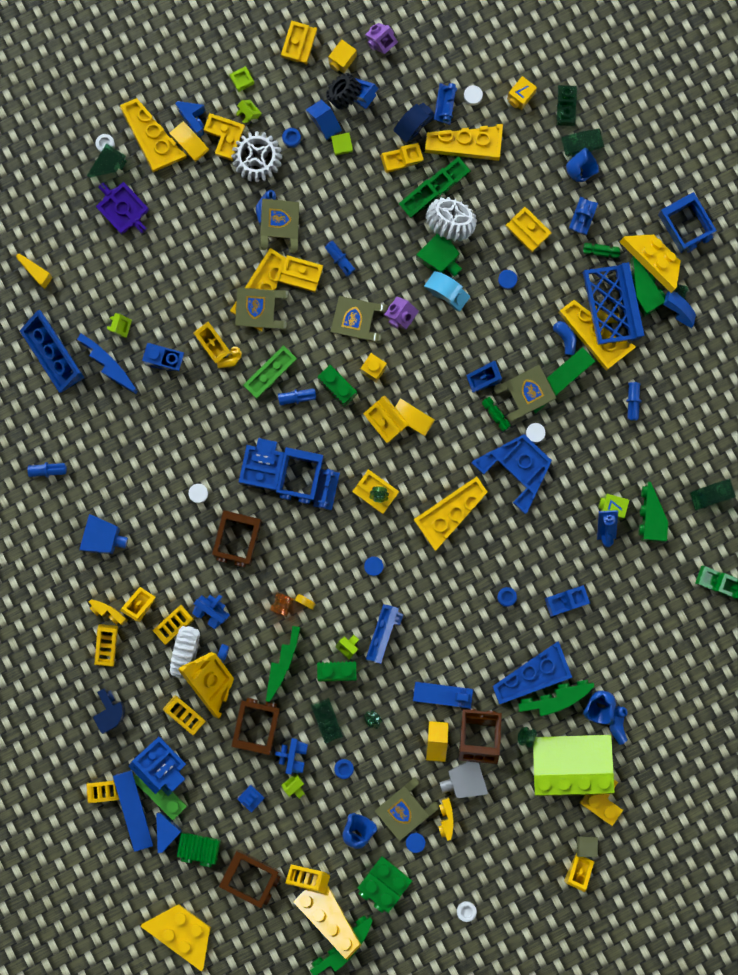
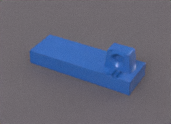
M383 604L366 660L381 664L393 625H400L403 614L398 612L399 608Z
M415 682L413 701L471 708L473 689Z

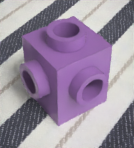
M381 23L373 25L365 34L369 40L367 42L369 47L383 54L398 43L393 30L388 25L385 26Z
M396 297L384 315L389 319L388 323L394 328L398 329V327L407 329L419 311L409 301Z

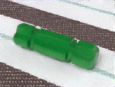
M584 243L583 253L619 258L620 248Z
M487 397L482 401V405L485 409H488L487 412L496 424H499V428L502 431L507 430L511 425L507 419H504L505 416L497 405H494L491 397Z

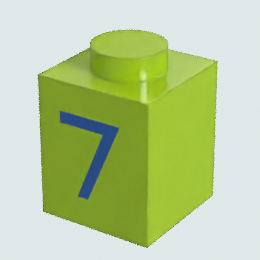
M606 494L604 498L601 497L598 508L601 511L618 510V519L623 520L629 500Z

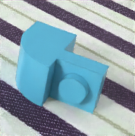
M434 271L424 285L435 297L445 300L459 312L470 298V295L462 289V285L440 272Z

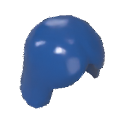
M584 148L568 161L566 170L572 180L584 182L591 176L599 173V166L592 153L587 148Z
M607 691L595 692L583 712L584 717L598 724H613L616 710L614 695ZM597 703H600V704H602V705H605L606 707H605V708H599V707L597 706Z
M356 813L349 814L342 834L343 841L351 848H363L377 831V826L367 817ZM358 830L361 833V836L353 833L352 831Z

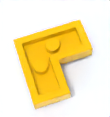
M209 113L203 131L220 138L215 156L233 161L231 155L236 153L233 151V147H238L236 141H241L245 125Z
M614 780V788H615L616 785L618 784V782ZM610 794L584 795L579 803L613 826L623 810L607 799Z

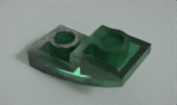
M558 85L556 125L575 126L577 86Z
M600 129L582 131L561 138L567 157L579 153L584 148L591 152L605 147Z
M326 698L311 704L324 742L328 743L343 737L330 699Z

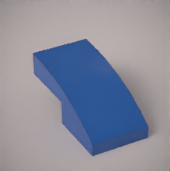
M668 291L664 305L677 312L676 320L692 329L696 318L694 310L675 291L670 293Z
M584 585L544 598L551 617L590 604Z

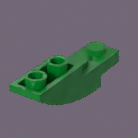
M583 680L577 681V686L570 687L569 683L560 684L558 689L554 690V698L549 694L540 696V700L533 701L532 698L521 699V704H517L518 712L538 709L539 716H544L563 710L588 694L594 688V683Z
M365 915L355 922L357 925L352 928L361 944L365 940L372 924L373 918L371 915L367 918ZM332 947L327 951L329 955L323 959L320 956L311 963L310 972L312 975H318L330 965L336 972L352 956L347 960L335 947Z

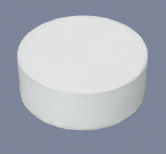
M474 85L467 87L464 92L465 102L472 106L478 105L483 97L482 90Z
M102 134L97 137L95 144L100 153L109 154L114 150L115 142L110 135Z
M533 423L528 426L526 436L533 443H538L545 437V429L541 424Z
M194 484L189 489V497L195 503H203L208 498V490L202 484Z
M464 901L458 905L457 915L460 920L470 922L476 917L477 910L473 903Z

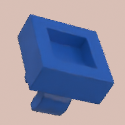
M252 785L238 797V800L250 812L265 799Z

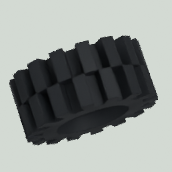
M349 73L336 77L337 80H333V84L329 85V90L326 91L327 99L337 109L343 110L344 107L348 108L349 104L352 105L353 101L358 99L357 96L361 94V84Z

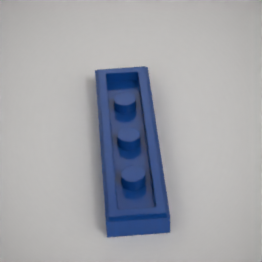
M130 770L113 775L134 852L152 847L153 841L133 771Z

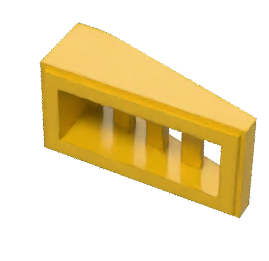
M20 253L17 254V260L37 283L45 289L51 281L52 275Z
M180 605L153 629V632L166 645L178 634L182 626L187 627L195 619ZM181 613L186 621L183 622L177 614ZM173 618H175L178 621V623L180 624L179 627H177L174 624V622L172 621ZM167 623L174 628L175 631L173 633L166 626ZM162 627L169 634L167 638L160 631Z
M99 624L97 628L94 665L114 667L118 626ZM102 632H112L113 634L105 635ZM102 639L112 640V643H104L101 641ZM101 647L111 648V651H104L100 649ZM100 655L110 656V659L100 658Z
M176 695L163 708L165 713L193 736L206 722ZM178 702L180 705H179V706L175 709V711L172 713L170 710H171V709L176 705V703ZM183 707H184L186 710H185V711L183 712V714L178 718V717H177V714H178V713L183 709ZM191 713V717L184 723L185 717ZM195 718L198 719L192 728L188 727Z
M114 781L87 783L88 803L119 800ZM110 785H113L114 796L112 797L110 794ZM102 786H105L106 797L102 796ZM94 787H97L98 798H94Z
M291 864L285 884L325 894L330 875L322 871ZM297 871H300L297 878V882H295Z

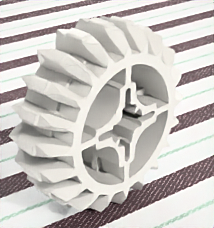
M258 131L255 132V136H252L251 132H249V138L247 139L242 135L241 139L243 142L236 141L238 147H233V151L236 153L231 155L233 160H235L232 163L233 166L237 167L236 172H242V178L248 175V181H251L253 177H255V182H259L260 177H262L263 181H266V175L272 178L271 171L277 173V167L281 166L279 160L282 159V154H279L281 147H277L278 142H272L273 137L271 135L266 138L265 132L261 136H259ZM255 144H261V145H264V146H262V147H260V148H257V147H255L254 145H255ZM248 149L250 154L246 158V160L242 162V155L244 151ZM269 152H272V159L266 165L264 159L268 156ZM253 153L257 156H260L261 161L256 157L254 158ZM259 166L261 169H251V167Z
M442 197L435 199L426 213V223L429 225V229L434 230V234H439L440 237H445L447 240L452 239L454 242L456 240L468 239L476 227L477 220L473 210L468 209V205L462 204V201L451 200L449 197L447 199Z
M182 626L180 628L172 652L170 664L172 676L183 679L184 677L178 669L196 659L200 640L198 629L190 626Z

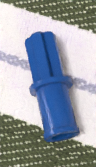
M334 241L329 242L325 246L327 252L334 259V264L341 268L346 277L356 270L346 258V253L343 254Z
M629 382L628 399L626 400L628 403L627 418L630 421H637L639 419V403L642 401L640 400L641 383Z
M295 389L293 392L278 393L279 404L281 406L315 400L316 391L315 389L300 391Z
M48 462L42 465H28V476H45L49 478L50 475H63L67 473V466L65 463L48 464Z

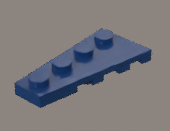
M559 641L492 686L499 705L572 678Z

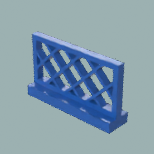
M629 262L618 266L584 270L583 277L597 344L602 345L641 339L644 336ZM608 272H616L617 279L614 283L605 277ZM590 274H595L601 278L597 285L590 281ZM603 280L612 286L608 293L599 288ZM613 288L620 292L621 297L618 301L609 295ZM595 291L604 296L600 304L594 300L593 294ZM606 299L615 304L612 311L602 306ZM617 306L624 310V317L622 319L613 314ZM599 309L608 314L604 322L597 317ZM610 317L619 322L615 330L606 324ZM621 325L628 329L629 336H622L617 332ZM603 327L612 333L609 339H602L601 330Z

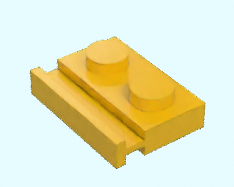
M291 20L281 52V58L302 62L307 65L317 28Z
M526 207L505 225L531 253L552 233Z
M287 255L279 283L316 293L323 265Z
M382 396L380 400L363 413L386 443H389L408 426V423L386 396Z
M368 469L352 493L381 514H384L399 494V491Z

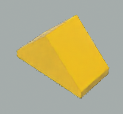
M209 322L193 332L201 346L215 363L231 353Z
M139 587L120 611L135 621L140 622L156 597Z
M429 721L426 760L446 762L448 723Z
M576 853L564 882L585 892L594 861L586 857H578Z

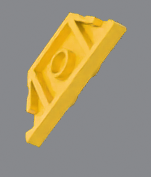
M653 234L624 236L620 240V243L670 293L677 288L681 260L660 239Z
M210 652L181 666L178 670L211 714L219 719L222 715L219 710L222 702L227 701L228 692L232 687L234 677L217 654Z
M178 904L140 926L202 972L205 965L211 927Z

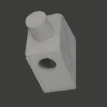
M466 761L448 771L450 779L439 782L442 793L454 790L456 798L488 794L479 762Z

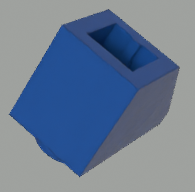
M147 343L142 361L147 366L161 370L179 371L184 352Z

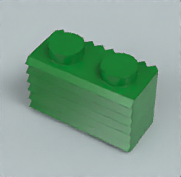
M331 365L318 375V382L326 388V391H329L334 396V399H337L342 404V407H345L357 396V391Z
M318 662L317 680L318 682L357 681L356 662Z
M183 832L181 833L177 857L181 858V862L192 863L194 860L200 861L201 866L211 867L212 864L215 865L217 863L221 840Z

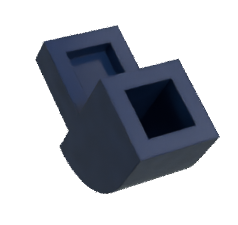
M424 103L420 105L415 104L404 114L393 131L407 143L419 134L423 126L434 120L435 113Z
M107 688L97 692L106 710L93 716L101 734H105L119 726L125 715L124 703L119 702L115 704L116 698L111 690L108 691Z

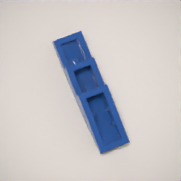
M81 333L77 340L92 350L89 355L92 360L104 366L101 371L102 374L137 394V389L116 361L98 344Z

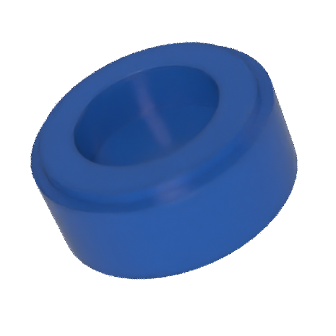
M295 128L286 129L282 135L284 145L289 148L297 147L301 142L300 132Z
M511 270L502 271L498 277L499 286L505 290L514 288L517 283V275Z
M370 557L365 561L364 569L368 575L377 576L383 571V562L378 557Z
M505 587L498 592L497 600L502 606L509 607L516 602L517 594L514 589Z
M225 644L221 645L217 655L222 663L225 662L230 648Z
M341 759L335 764L334 771L337 777L347 779L353 774L354 766L349 760Z
M411 833L406 839V847L413 853H419L425 847V839L420 833Z

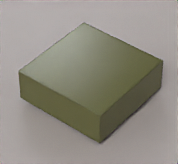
M577 836V856L598 857V837Z

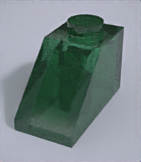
M106 143L87 176L91 178L114 173L118 169L122 170L127 163L125 159L127 155Z
M730 479L690 492L695 511L732 500L736 497Z

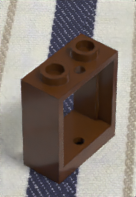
M223 510L212 556L216 557V561L227 563V560L234 561V565L243 568L246 565L251 566L262 520ZM227 521L254 527L246 558L219 552Z
M247 697L246 701L241 700L231 747L271 755L280 708H276V703L266 702L265 705L257 704V699ZM246 706L274 712L267 745L239 740Z
M463 709L460 728L459 761L498 764L502 713ZM466 723L495 726L494 748L465 745Z
M237 850L219 887L262 908L263 904H268L272 896L269 893L271 887H276L281 878L278 875L280 870ZM241 860L272 874L260 900L229 885Z

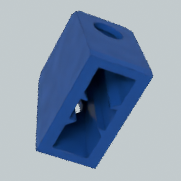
M89 514L79 550L83 552L113 554L115 546L126 549L128 538L119 536V527Z

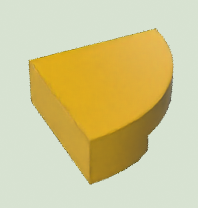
M298 594L295 599L296 602L311 610L316 605L315 602L301 594Z

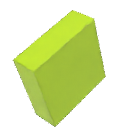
M246 66L229 74L238 92L255 84Z
M350 133L331 136L335 156L353 152Z

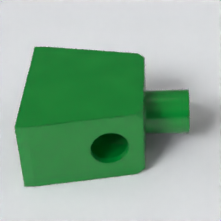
M436 234L416 254V260L433 272L436 271L444 274L448 270L455 277L462 270L455 262L459 258L460 253L449 239L440 237L439 234Z

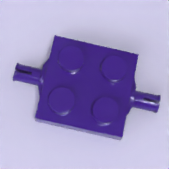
M124 181L112 190L104 182L101 183L98 188L105 196L96 205L100 213L121 235L133 226L141 234L144 233L143 230L146 231L147 228L140 220L149 211V208Z

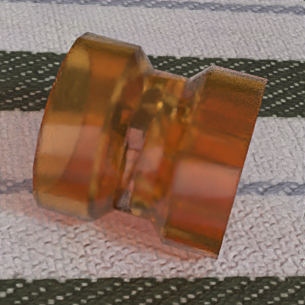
M276 592L275 602L271 604L269 610L287 617L289 613L288 608L293 604L294 599Z

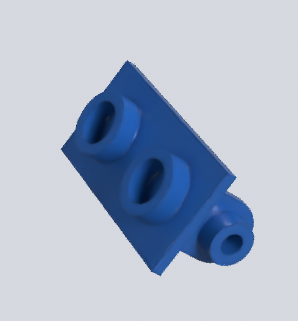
M449 83L448 86L439 84L434 120L450 125L453 118L452 111L455 92L457 91L456 84Z
M321 469L314 507L332 510L340 473L330 469Z
M618 510L599 511L597 540L602 539L605 547H611L614 539H616Z

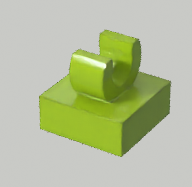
M242 100L237 105L240 110L237 111L236 115L241 116L243 113L245 114L243 123H248L251 119H258L262 114L251 100Z
M115 313L114 316L110 317L112 324L111 327L107 326V329L120 337L127 338L132 320Z
M355 635L349 640L344 636L335 647L350 660L358 650L355 644L359 639Z
M297 773L293 774L281 785L289 797L295 793L300 799L305 794L301 788L304 783Z

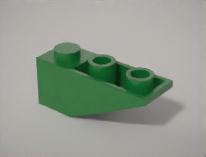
M632 256L631 271L639 310L645 317L662 307L666 296L661 289L658 290L653 275L651 273L648 274L644 266Z
M647 482L645 486H642L641 498H644V505L640 507V517H643V521L639 525L638 535L641 536V541L665 543L668 534V520L652 483Z

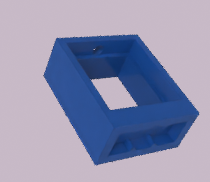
M694 192L663 208L658 214L680 253L684 251L689 253L696 249L697 244L700 242L704 244L714 238L713 235L717 231ZM691 206L706 233L684 244L669 217Z
M286 447L276 493L280 495L279 498L291 500V497L299 499L298 502L310 504V501L314 502L324 456ZM290 458L317 464L310 495L283 490Z

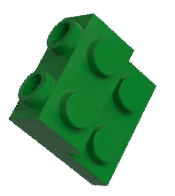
M381 856L357 888L360 890L358 894L366 901L369 898L374 901V907L381 913L384 911L389 913L413 880Z

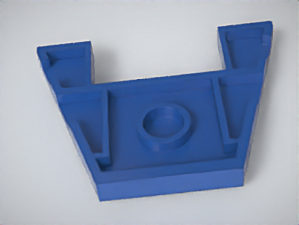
M523 434L473 460L471 464L484 475L498 461L526 488L513 502L522 513L526 514L552 460Z

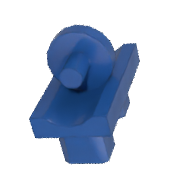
M580 197L569 230L587 235L598 203Z
M220 594L217 598L211 595L205 598L201 595L194 602L196 606L192 614L200 619L205 613L210 615L211 618L207 623L213 629H216L230 616V614L223 610L226 605L220 602L223 598Z
M292 738L289 753H287L288 745H282L281 752L275 751V755L280 756L279 764L285 765L286 757L288 758L286 774H292V772L303 773L305 762L295 761L296 753L306 755L308 744Z

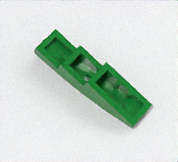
M458 156L447 167L442 168L429 180H425L404 198L399 205L412 218L434 202L435 199H438L455 186L471 170Z
M583 347L547 377L555 396L559 395L595 363V360ZM547 404L535 409L533 412L536 414Z
M701 566L695 584L738 600V578L706 566Z
M292 626L290 645L282 644L279 663L271 662L266 701L271 702L288 673L297 648L301 627Z

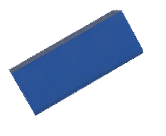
M37 310L21 328L20 332L58 392L61 393L85 377L41 310Z

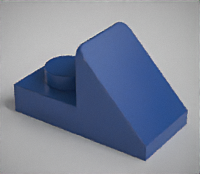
M356 79L361 84L362 90L360 91L361 94L357 96L358 99L354 100V102L366 109L376 97L375 93L379 88L374 83Z
M177 101L175 103L176 108L189 127L199 138L203 136L204 124L197 117L206 111L204 105Z

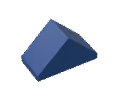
M320 100L306 109V112L326 141L331 136L342 131L332 109L324 101Z
M492 361L466 375L473 393L500 384L502 380L496 361Z
M163 812L156 813L158 853H163L182 830Z

